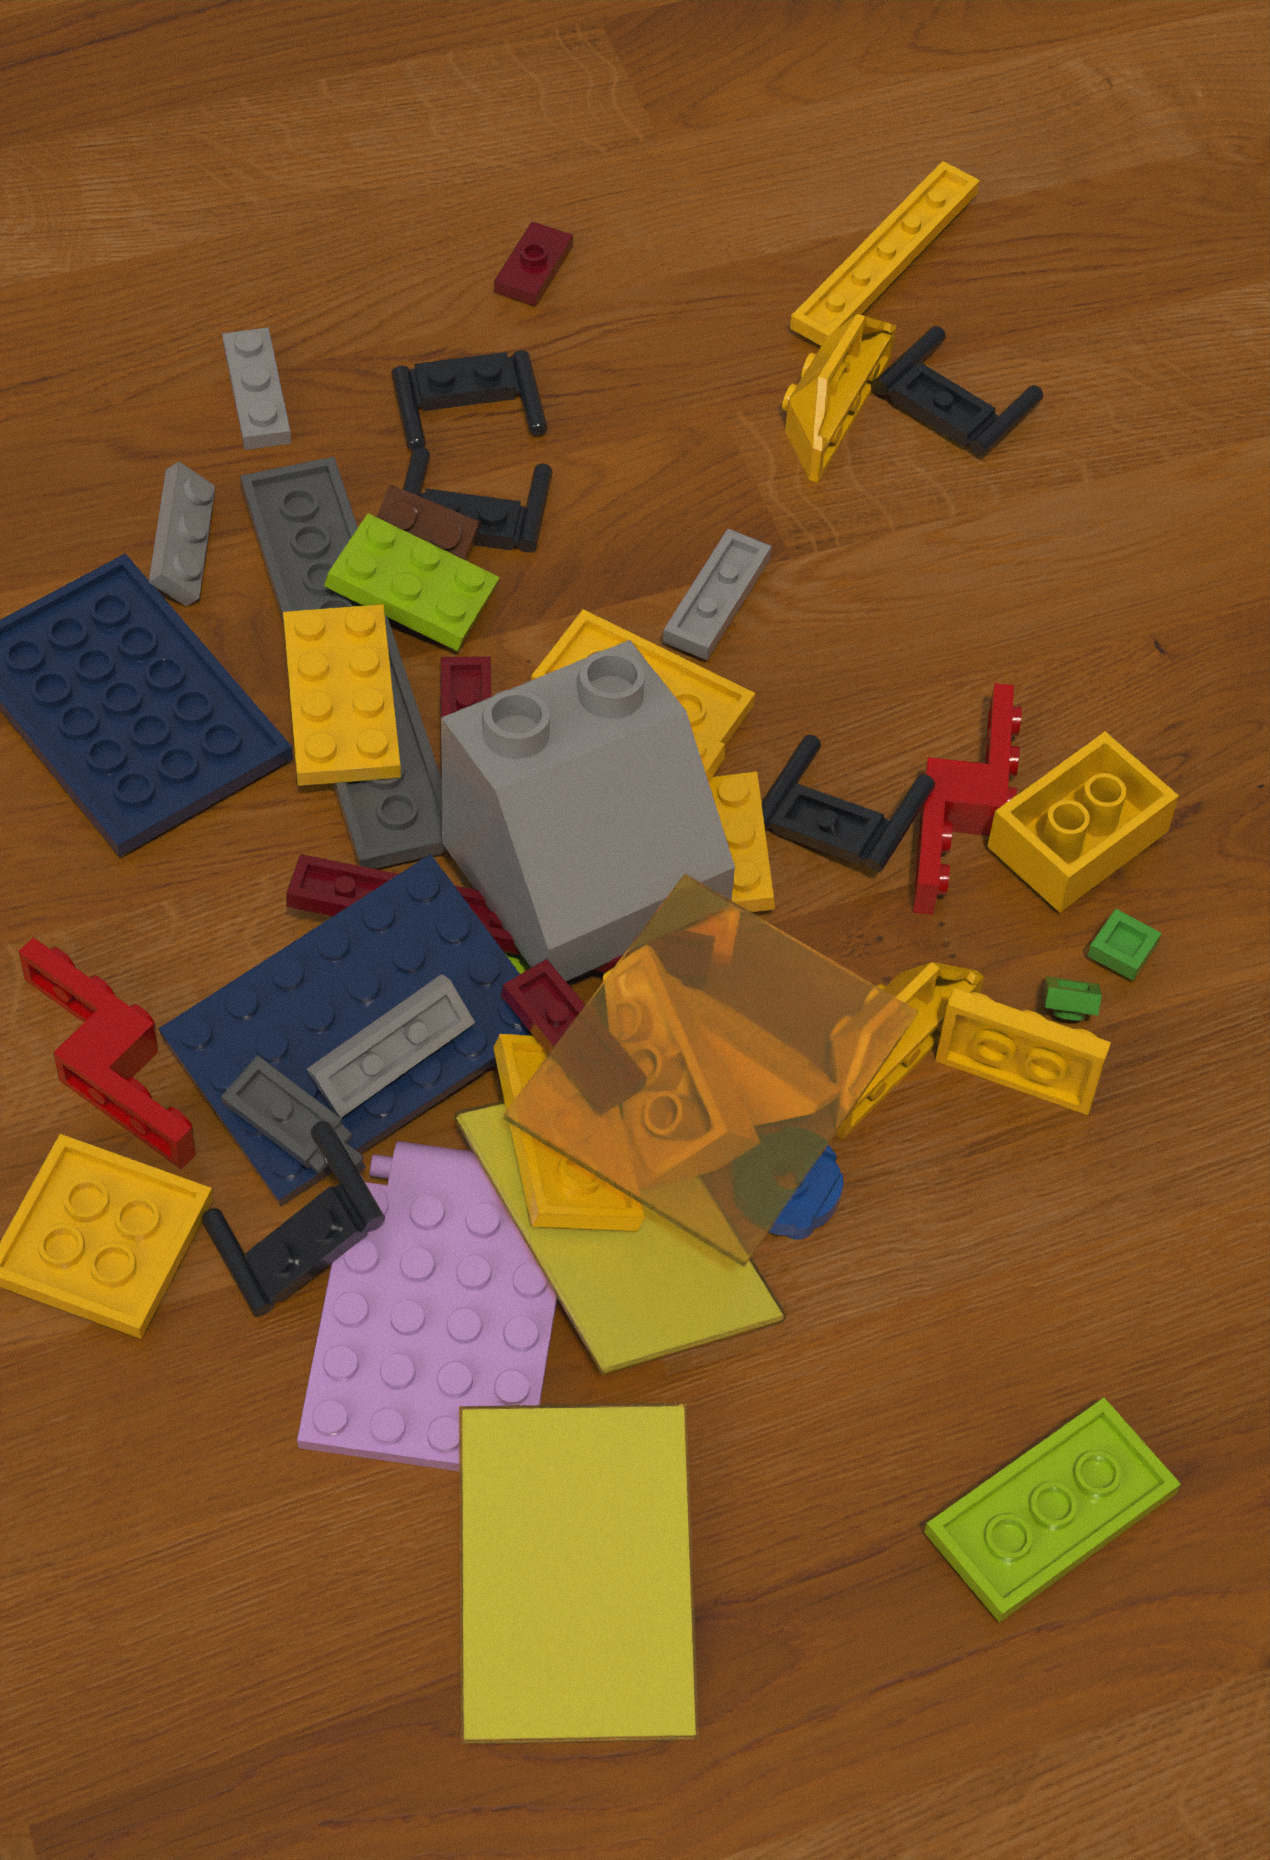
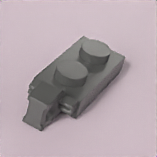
M256 1056L221 1096L224 1105L306 1168L311 1167L314 1171L321 1174L329 1166L311 1136L312 1127L320 1121L331 1123L359 1173L361 1174L366 1168V1165L363 1163L364 1157L347 1144L353 1136L344 1127L342 1119L261 1057Z

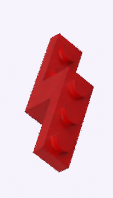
M994 683L988 710L985 763L927 758L925 774L934 779L935 788L920 810L913 913L933 915L937 895L947 896L950 865L941 864V852L950 853L952 833L990 836L995 811L1017 795V787H1008L1009 776H1017L1020 747L1011 746V736H1019L1022 718V706L1013 705L1014 685Z
M33 937L18 951L25 981L83 1022L53 1052L59 1081L182 1170L196 1155L191 1122L178 1109L174 1107L165 1109L154 1101L146 1087L133 1078L158 1053L154 1020L139 1005L132 1004L129 1006L117 998L111 987L96 975L88 977L78 970L70 957L57 947L49 949Z

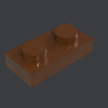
M391 484L377 515V518L466 561L482 525L477 520Z

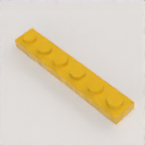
M942 161L791 315L790 329L822 346L825 339L854 315H861L978 194L980 180Z

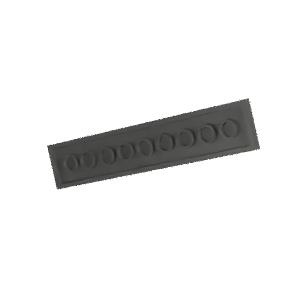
M335 457L241 475L242 493L283 625V612L363 606L324 587L329 570L358 528ZM386 616L385 624L401 778L333 783L358 866L372 869L425 858L429 854L434 856L448 852L442 844V779L388 617Z

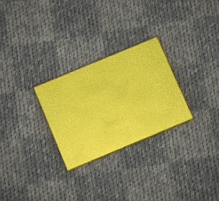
M505 1100L456 1112L454 1116L455 1122L602 1376L784 1322L787 1314L702 1177L649 1191H641L638 1188L645 1216L638 1231L531 1227ZM620 1104L618 1107H619V1112H620L621 1120H622V1123H623L622 1107H621V1104Z
M687 1403L459 1406L461 1745L699 1740Z

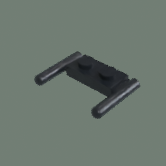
M933 326L873 381V388L880 395H890L891 402L965 448L970 445L975 454L984 456L1043 399V391L1036 385L1029 386L1000 415H997L995 407L921 363L946 338L945 331L941 327Z
M525 350L516 351L510 357L507 356V352L417 363L414 364V369H409L407 366H397L391 372L407 447L411 451L416 447L425 448L426 446L418 407H422V411L514 400L515 394H520L530 433L534 436H541L547 431L548 426L530 355Z
M416 447L412 450L403 490L481 522L482 525L473 545L512 551L513 547L517 546L521 551L527 553L534 552L537 549L553 470L549 465L541 463L534 468L526 507L521 506V501L427 488L425 493H422L430 460V452L424 447Z
M814 735L804 736L761 802L765 830L773 829L776 835L861 866L866 863L868 867L875 871H883L935 788L934 779L927 774L918 775L891 819L888 820L885 819L882 813L798 784L821 748V741L818 737Z
M328 1121L317 1122L311 1129V1136L339 1184L335 1187H328L247 1251L246 1254L220 1209L211 1208L202 1215L201 1221L254 1317H260L270 1312L274 1307V1303L284 1301L367 1236V1230L374 1229L385 1221V1215L331 1123Z

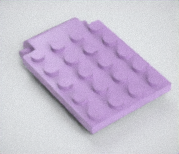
M397 1141L393 1157L373 1154L370 1176L388 1179V1184L382 1185L365 1182L385 1215V1221L378 1227L367 1230V1236L332 1262L297 1443L300 1449L462 1472V1410L540 1409L559 1292L478 1152Z

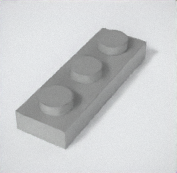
M269 327L222 333L223 347L244 450L291 444V432Z
M178 461L166 469L149 583L187 607L200 597L215 485Z
M727 529L664 628L663 642L708 660L769 562L772 546Z
M441 974L308 1067L307 1071L331 1110L342 1118L472 1026L475 1021L451 980Z

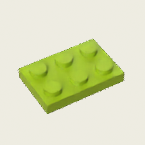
M367 513L329 570L324 587L363 606L383 604L386 617L459 651L495 592L500 577Z

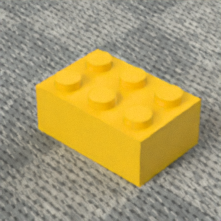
M1105 731L997 809L994 814L987 847L1060 913L1169 831L1179 795Z

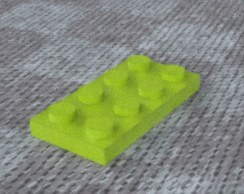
M1104 1397L927 1522L924 1533L1000 1623L1177 1494L1181 1483Z

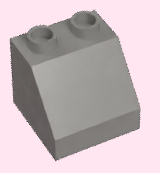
M630 640L596 652L585 659L512 689L499 692L493 697L441 718L442 844L475 890H479L485 899V904L491 912L494 911L503 924V929L507 930L511 935L515 946L531 968L548 959L563 979L568 981L604 965L623 954L626 955L731 907L735 865L687 712Z

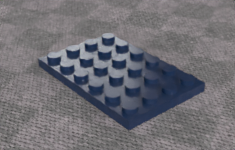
M126 553L0 619V711L119 857L293 759L290 743L158 590L149 583V580Z
M431 854L158 1028L168 1047L280 1207L331 1174L332 1170L327 1166L319 1174L311 1167L306 1168L223 1104L221 1096L256 1056L261 1057L332 1111L307 1071V1068L441 974L450 979L475 1023L341 1118L344 1127L353 1136L347 1144L361 1154L497 1064L493 1047L499 1034L533 1036L501 997L503 984L520 975V973Z

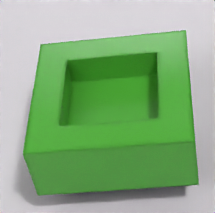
M1115 909L1090 945L1088 957L1134 981L1158 946L1162 933Z
M1046 976L1043 992L1045 1008L1053 1009L1054 1016L1079 1021L1085 1019V1014L1099 1015L1102 997L1099 984Z

